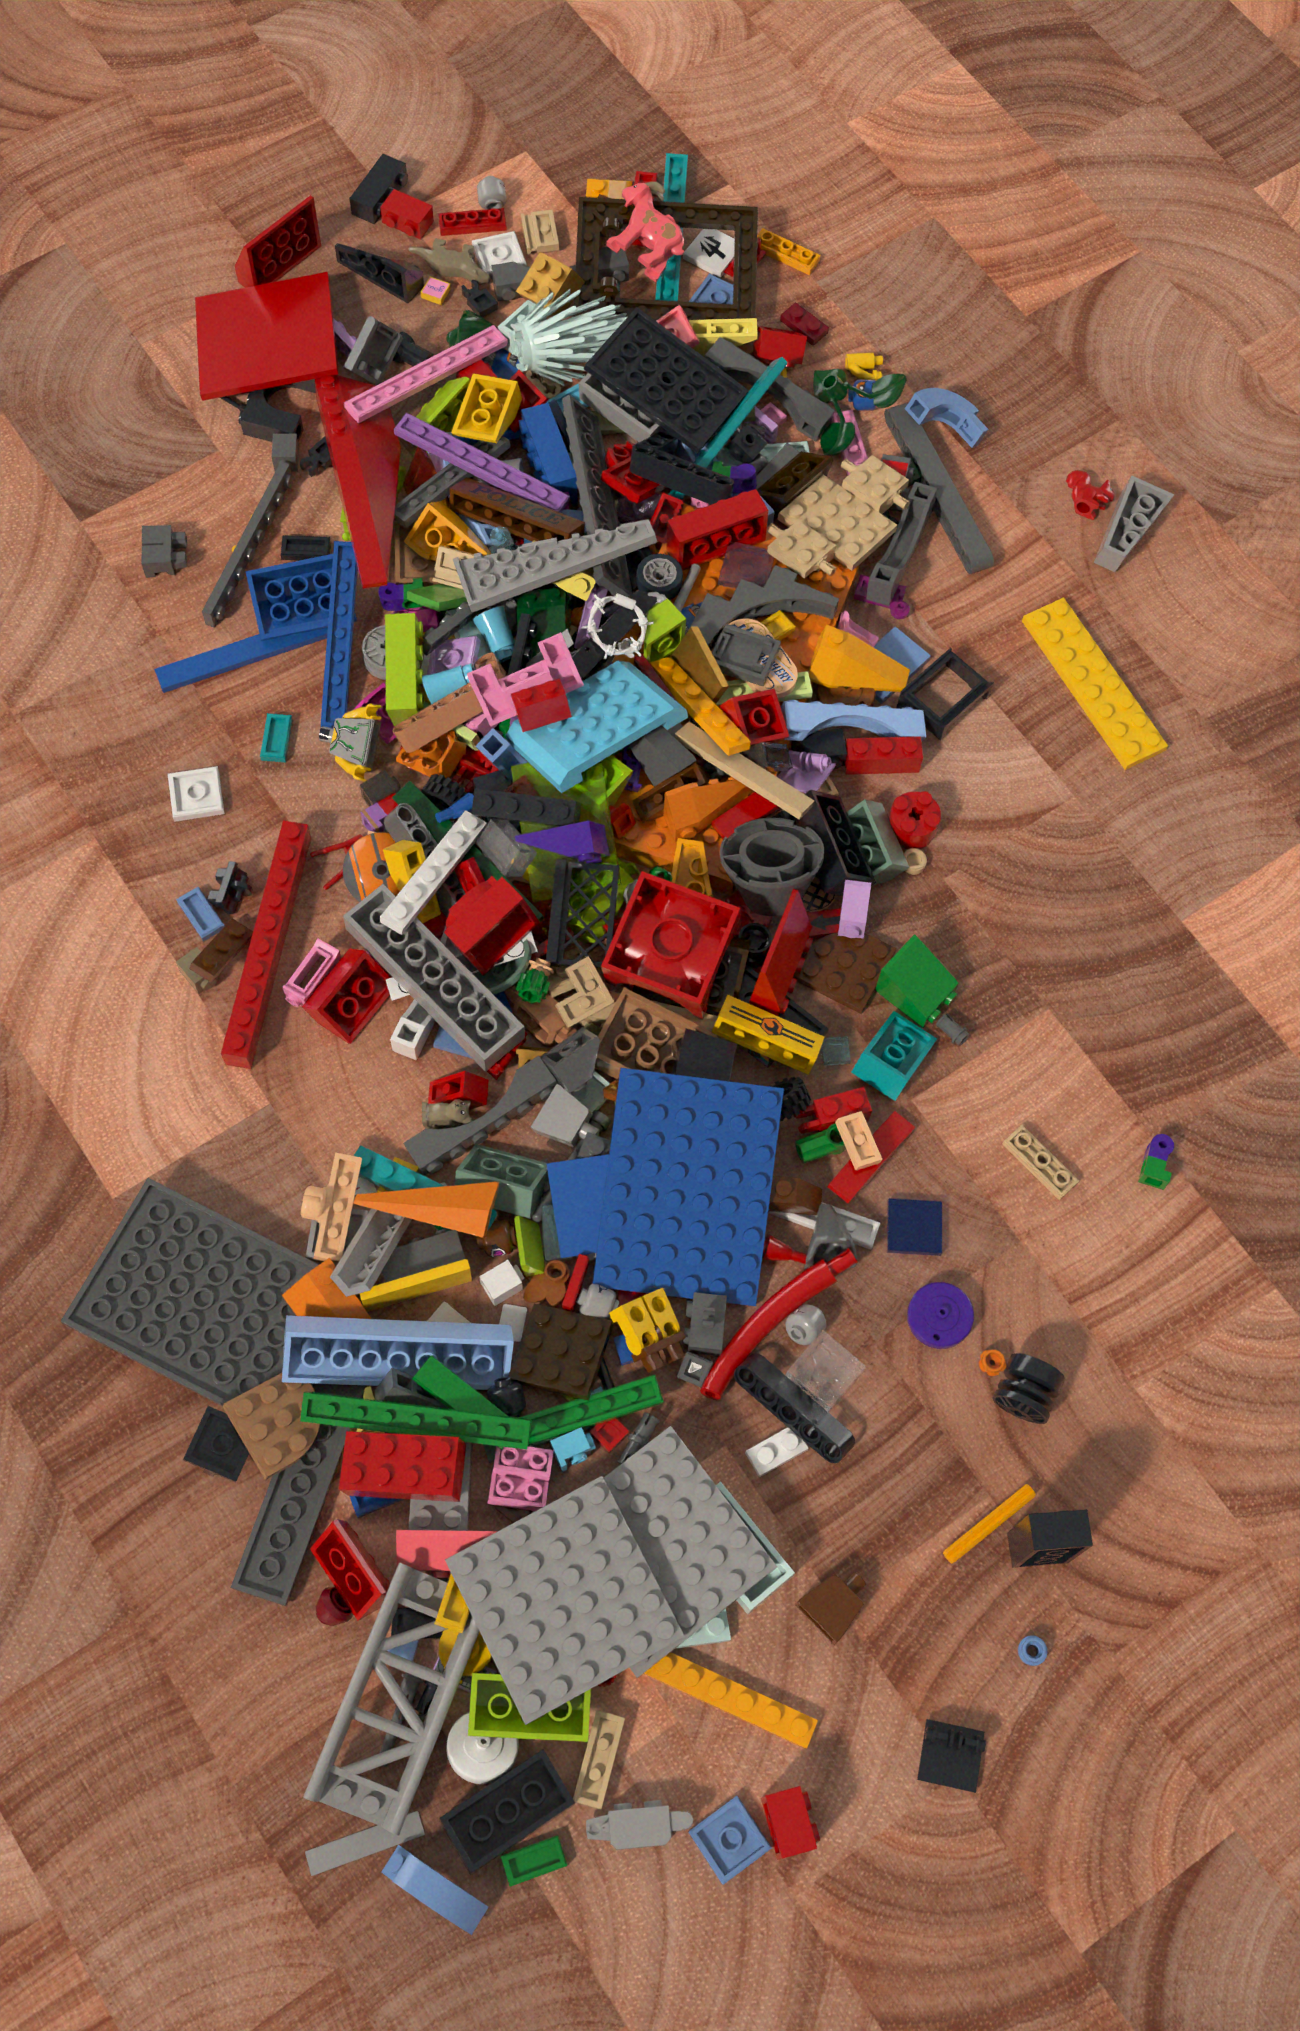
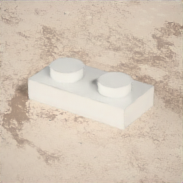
M787 1427L746 1450L745 1454L760 1478L808 1451L809 1448L799 1436Z

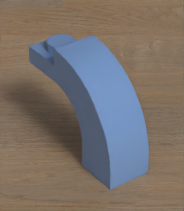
M926 388L917 391L905 407V410L919 425L933 420L948 424L959 433L971 448L978 446L989 430L976 416L979 410L971 402L945 389Z
M494 728L475 746L498 770H502L504 776L510 778L516 787L517 784L533 786L532 796L551 798L553 793L557 791Z
M400 1845L397 1846L381 1872L406 1892L471 1935L488 1909V1906L435 1871Z

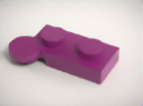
M860 574L854 594L855 600L889 608L891 615L896 619H904L908 616L910 607L903 601L907 586L899 585L890 605L886 606L866 600L870 577Z

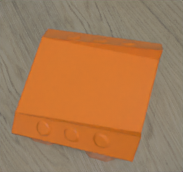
M450 730L413 752L407 753L402 747L396 757V762L429 777L434 774L439 776L441 774L447 779V777L450 778L462 756L466 755V743L459 740L455 732Z

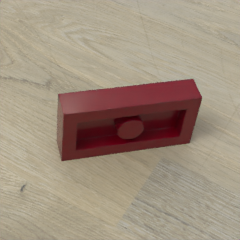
M796 302L780 315V321L792 331L807 336V342L812 346L828 334L829 327Z

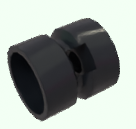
M750 923L740 930L738 937L752 940L747 965L751 968H758L764 964L771 946L772 936L769 929L764 925Z

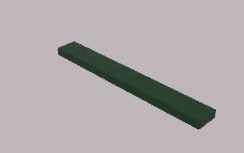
M411 781L405 784L392 797L398 805L407 803L414 808L437 844L440 843L454 825L450 820L441 823L436 820L435 814L441 811ZM474 845L459 862L460 864L474 857L485 881L491 876L497 881L503 877L524 898L540 922L545 918Z

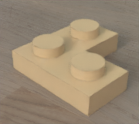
M589 956L565 969L577 993L557 1003L555 1007L567 1028L614 1003Z

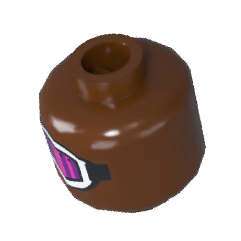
M507 1219L494 1221L485 1237L477 1236L479 1249H484L489 1257L511 1254L514 1251V1246H518L515 1224L511 1225Z

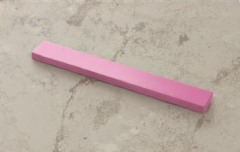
M492 325L344 402V408L357 423H360L507 346L508 339Z

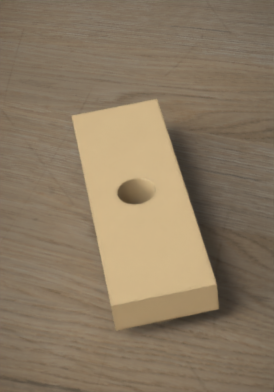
M1023 1125L1003 1141L1002 1145L1059 1201L1078 1184L1079 1180ZM1038 1159H1042L1045 1164H1041Z

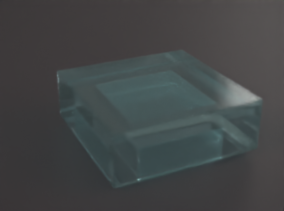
M848 1036L824 1038L822 1043L824 1065L850 1064Z

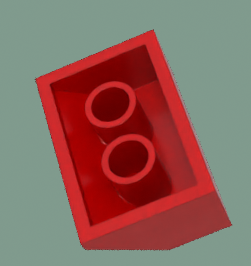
M349 948L304 1003L302 1008L318 1024L346 1043L351 1044L389 997L390 993L386 979L391 977L366 951Z
M340 1519L332 1521L310 1550L357 1621L381 1608L390 1582L384 1577L374 1558L367 1552L359 1540L358 1534L351 1528L349 1523Z

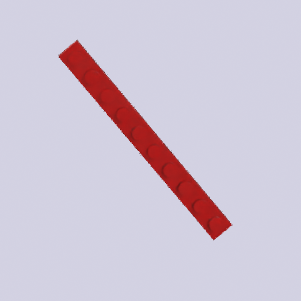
M285 820L282 822L221 1050L225 1065L252 1069L311 842L308 824Z

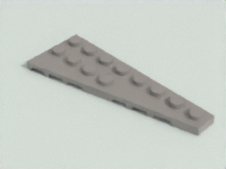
M649 519L622 524L620 527H616V530L608 531L602 528L595 530V534L581 537L579 533L572 534L571 539L557 541V538L522 544V546L515 550L501 548L497 549V553L482 556V553H476L474 558L460 560L459 557L453 559L470 610L475 612L657 542Z

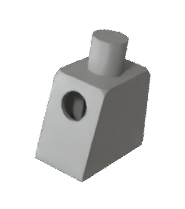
M558 1084L554 1087L531 1125V1129L535 1133L572 1147L576 1145L580 1137L585 1139L587 1132L597 1136L600 1132L599 1129L589 1124L590 1118L593 1115L591 1111Z

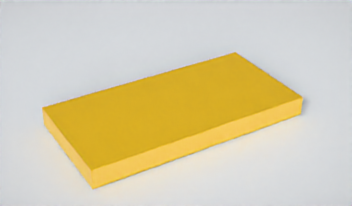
M468 1259L375 1285L370 1291L359 1293L363 1306L369 1312L470 1282L472 1277Z

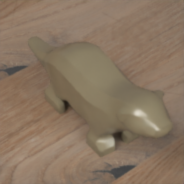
M435 238L433 250L410 246L408 249L410 252L424 258L429 266L441 276L462 277L470 282L475 280L478 285L489 283L490 281L489 274L479 268L474 262V246L464 244L462 252L447 250L443 247L446 244V240Z

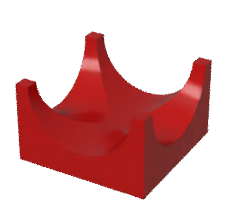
M641 871L601 965L606 983L616 986L618 983H626L654 991L679 1003L688 1009L694 1017L703 1020L707 1011L711 988L722 958L735 934H739L742 927L740 907Z

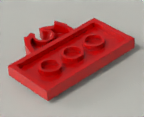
M627 440L626 444H614L613 449L610 447L607 449L605 464L608 469L602 471L600 480L608 484L611 489L625 495L628 500L638 504L667 487L630 472L632 446L635 444Z

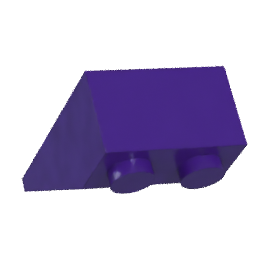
M584 821L515 836V841L576 858L579 862H586L587 864L602 862L601 857L609 856L605 826L592 821Z

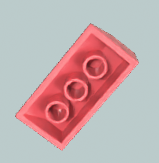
M396 1530L397 1566L399 1563H402L427 1575H433L437 1579H449L451 1572L445 1559L498 1531Z

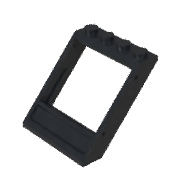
M635 591L632 595L626 596L636 601L635 605L641 609L644 615L657 602V597L648 596V592ZM616 603L603 607L605 613L601 615L598 628L602 629V631L596 632L601 642L607 646H613L614 642L617 644L638 622H633V619H639L634 609L630 610ZM577 629L571 636L574 644L568 649L580 677L583 678L605 656V651L592 637L579 650L574 648L578 633Z

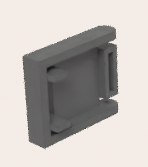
M371 316L368 317L344 367L375 385L381 384L403 339L402 335ZM367 365H370V368H369V371H368L367 374L364 373V372H362V371H365Z
M725 625L712 654L722 674L763 687L779 653L781 641L732 625ZM762 654L769 656L764 668L763 665L758 664Z

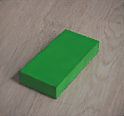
M558 1835L501 1856L510 1887L568 1866Z

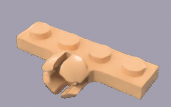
M335 1152L328 1186L324 1188L308 1186L305 1190L301 1206V1216L306 1219L316 1220L320 1227L313 1259L325 1261L330 1258L333 1263L338 1264L342 1258L362 1162L360 1157Z

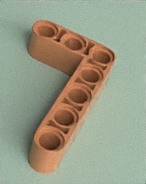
M493 652L483 655L475 662L476 669L491 664L498 680L507 676ZM469 682L400 722L394 727L393 733L404 750L410 753L483 712Z

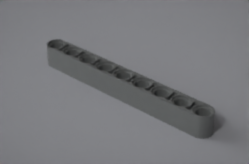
M908 402L885 409L886 424L904 457L913 459L921 475L919 483L937 488L933 511L967 573L973 574L993 567L994 558L992 552L924 428L905 410Z

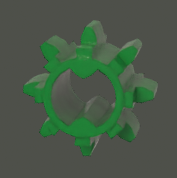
M532 968L530 971L527 970L525 974L521 973L516 990L519 991L518 995L522 997L523 1001L534 1004L535 1002H541V999H546L551 983L548 982V976H545V972Z

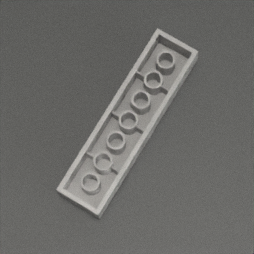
M382 884L343 915L346 930L486 1072L525 1038L524 1025L417 917L402 935L382 924L380 916L396 897Z

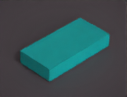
M267 713L260 753L261 761L286 763L293 722L292 715Z

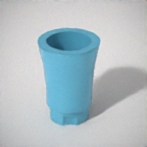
M504 606L489 609L476 616L472 621L483 636L490 652L495 654L500 663L511 660L515 640L507 622Z
M473 664L460 665L446 671L422 676L423 685L431 704L469 683L467 673L475 670Z

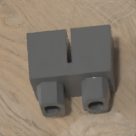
M171 525L142 526L141 564L146 578L156 577V573L159 572L175 575V569L187 567L186 551L175 552V549L187 548L185 532H173Z

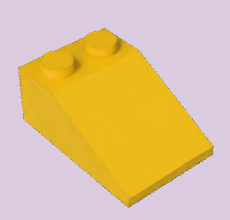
M473 374L453 426L452 435L497 443L515 419L522 401L518 382Z

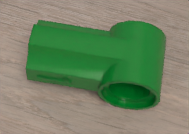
M832 1124L827 1130L795 1141L798 1156L803 1164L830 1154L837 1155L844 1152L846 1149L844 1142L835 1143L830 1139L832 1135L841 1137L836 1124Z

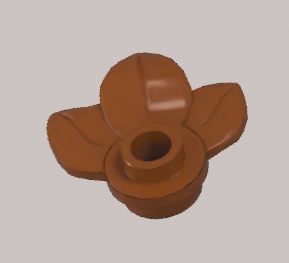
M552 1260L549 1263L544 1262L545 1273L528 1277L524 1275L522 1268H520L524 1278L530 1281L524 1292L523 1298L525 1301L537 1303L546 1299L551 1306H555L563 1300L566 1294L565 1284L570 1278V1270L566 1263L560 1260ZM554 1272H561V1276L557 1278L552 1277Z

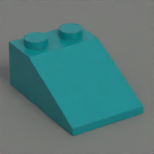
M893 1011L865 1048L851 1073L896 1101L935 1044L937 1038Z

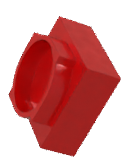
M491 876L487 881L469 890L449 909L450 913L446 920V930L444 933L462 955L484 976L540 921L524 898L503 877L497 881Z

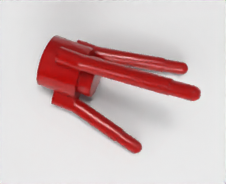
M359 834L345 842L310 853V856L314 857L342 848L345 854H347L351 846L363 836ZM343 869L323 886L324 890L330 888L343 877Z

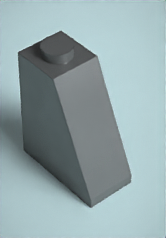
M662 725L628 744L653 786L658 785L696 761L695 757Z

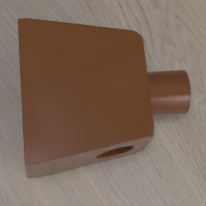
M853 1572L844 1582L834 1574L800 1598L795 1606L835 1646L864 1605L857 1597V1594L864 1588L866 1582L856 1572Z

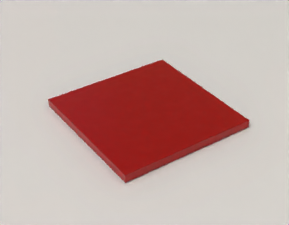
M328 271L195 297L199 389L202 401L339 374Z

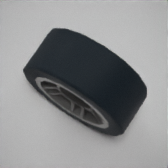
M653 554L644 558L637 569L636 583L638 591L658 592L665 595L669 600L678 595L683 580L682 567L679 562L666 554Z

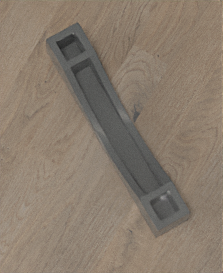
M609 247L599 249L598 283L604 277H613L619 283L629 281V263L624 250L621 249L618 253H615ZM516 262L491 265L492 282L497 302L523 298L516 290L530 267ZM576 265L569 267L575 271Z
M719 337L705 354L707 360L719 367L734 380L754 385L768 368L767 365L762 364L752 355L745 353L732 342L722 337ZM779 374L766 391L787 409L795 423L796 429L815 442L831 424L835 410L827 403L812 396L808 391L792 383L788 378H784Z
M918 482L914 483L907 498L910 504L907 509L903 510L892 541L882 559L876 563L869 578L866 600L886 606L890 605L934 510L937 488Z
M537 1056L516 1070L506 1094L494 1108L482 1117L455 1128L424 1129L403 1144L424 1176L428 1173L434 1174L451 1158L454 1160L461 1157L466 1152L465 1149L471 1145H478L488 1138V1134L494 1130L504 1129L511 1123V1119L519 1114L521 1116L527 1114L533 1109V1105L540 1100L546 1101L557 1082L540 1056Z

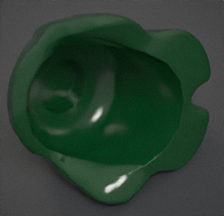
M470 310L463 311L459 320V326L447 334L446 340L449 348L494 324Z

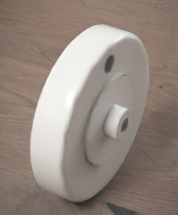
M469 1712L456 1720L449 1732L447 1740L449 1763L453 1770L468 1782L475 1784L493 1783L507 1774L514 1766L519 1749V1739L468 1736Z

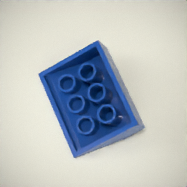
M333 554L245 571L261 641L328 628ZM356 613L354 615V622H357Z

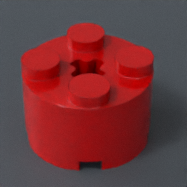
M913 791L900 795L894 800L889 814L890 825L895 832L898 842L906 849H922L928 846L935 837L941 820L939 805L932 798V795L926 791Z

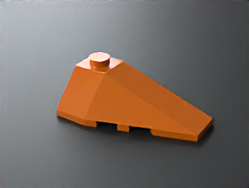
M330 1258L305 1274L282 1294V1297L296 1316L371 1319L357 1296L351 1295L346 1297L330 1278L336 1268Z

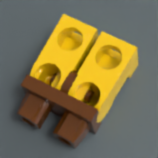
M663 1287L609 1312L613 1323L618 1322L625 1336L627 1347L633 1353L631 1357L634 1363L641 1360L648 1373L665 1365L659 1354L661 1350H663L668 1363L685 1356L680 1341L686 1337L683 1330L680 1331L679 1323Z

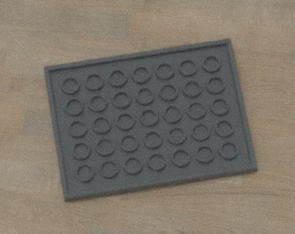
M147 1178L61 1319V1323L223 1407L224 1403L282 1373L286 1315L296 1316L282 1297V1294L319 1264Z

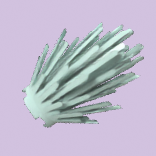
M569 289L539 312L553 298L552 292L542 301L540 300L520 323L511 324V327L514 329V331H509L512 355L516 354L519 360V364H516V367L521 372L530 370L565 386L564 382L558 378L573 382L572 378L580 380V378H584L586 375L563 370L562 368L585 371L584 366L569 363L588 362L624 322L627 314L613 315L615 314L614 310L619 309L621 305H609L565 319L598 306L600 301L606 297L603 296L579 307L572 306L547 320L541 321L578 296L581 290H577L564 299L570 294Z

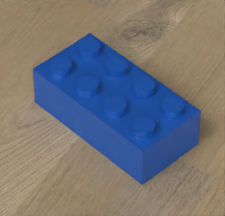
M549 403L522 409V420H519L522 435H519L522 449H527V462L529 467H533L535 470L533 472L534 478L561 492H569L573 507L578 506L576 472Z

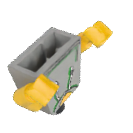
M368 704L366 707H359L349 711L342 718L335 719L334 728L322 726L319 732V740L330 743L329 753L335 755V762L348 774L352 775L354 779L362 782H367L364 779V774L366 771L371 772L370 768H373L381 722L377 721L381 720V717L376 715V711L378 708H382L381 705Z

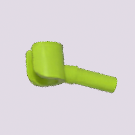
M614 854L611 855L610 860L617 863L630 877L633 874L640 876V872L634 863L626 864Z

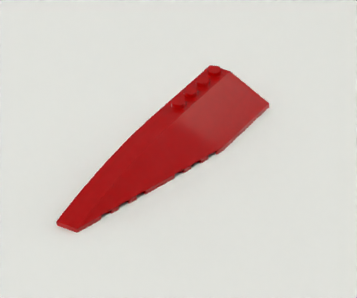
M339 375L323 376L314 379L316 400L362 588L386 586L388 584L389 558L391 554V539L393 536L396 491L401 457V446L398 436L394 434L395 424L391 409L389 407L357 423L344 408V402L375 387V385Z

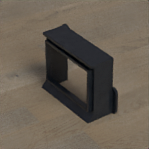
M949 648L901 691L896 709L911 707L914 710H923L925 728L941 741L944 738L947 727L981 697L983 699L990 698L994 682L985 680L953 653L952 648ZM948 667L964 680L972 690L943 716L939 717L914 695L943 669Z

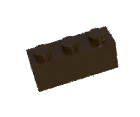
M801 451L757 489L759 495L775 511L774 518L778 519L779 512L823 474L827 477L833 462L832 456Z

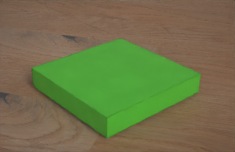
M441 583L407 591V599L409 601L438 612L458 608L463 602L467 601L463 589Z

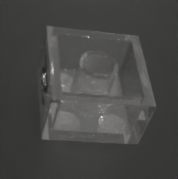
M822 1330L788 1369L786 1376L827 1412H830L863 1374L866 1366Z

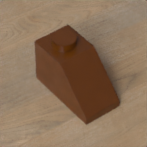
M772 1177L768 1211L817 1216L819 1206L822 1204V1188L799 1178Z

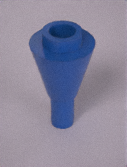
M467 793L451 805L449 809L436 813V820L441 823L451 818H460L465 810L471 813L474 795Z

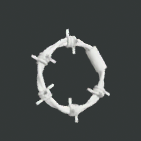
M618 593L615 596L598 598L596 594L593 595L597 600L594 601L588 626H582L581 628H587L588 635H591L592 639L605 651L604 659H607V655L631 654L633 652L641 656L639 650L642 648L641 646L645 639L647 625H651L653 622H648L647 617L635 605L636 601ZM610 601L630 610L634 609L639 618L633 619V622L638 621L642 631L641 636L637 641L631 637L630 639L633 643L625 650L615 649L616 642H614L613 646L603 644L596 633L601 632L602 629H597L596 623L593 620L594 615L598 610L604 614L605 612L602 608Z

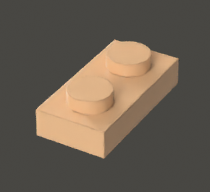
M862 1111L836 1120L835 1124L855 1170L863 1169L882 1161Z

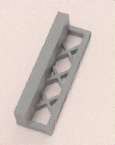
M371 1208L330 1276L346 1297L372 1289L412 1219Z

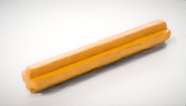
M1025 1484L943 1552L945 1558L951 1564L955 1563L1036 1496L1034 1490L1028 1484Z

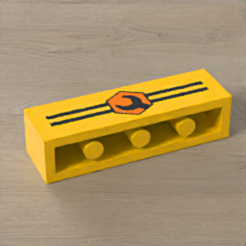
M727 995L711 1032L808 1075L825 1038L730 995Z

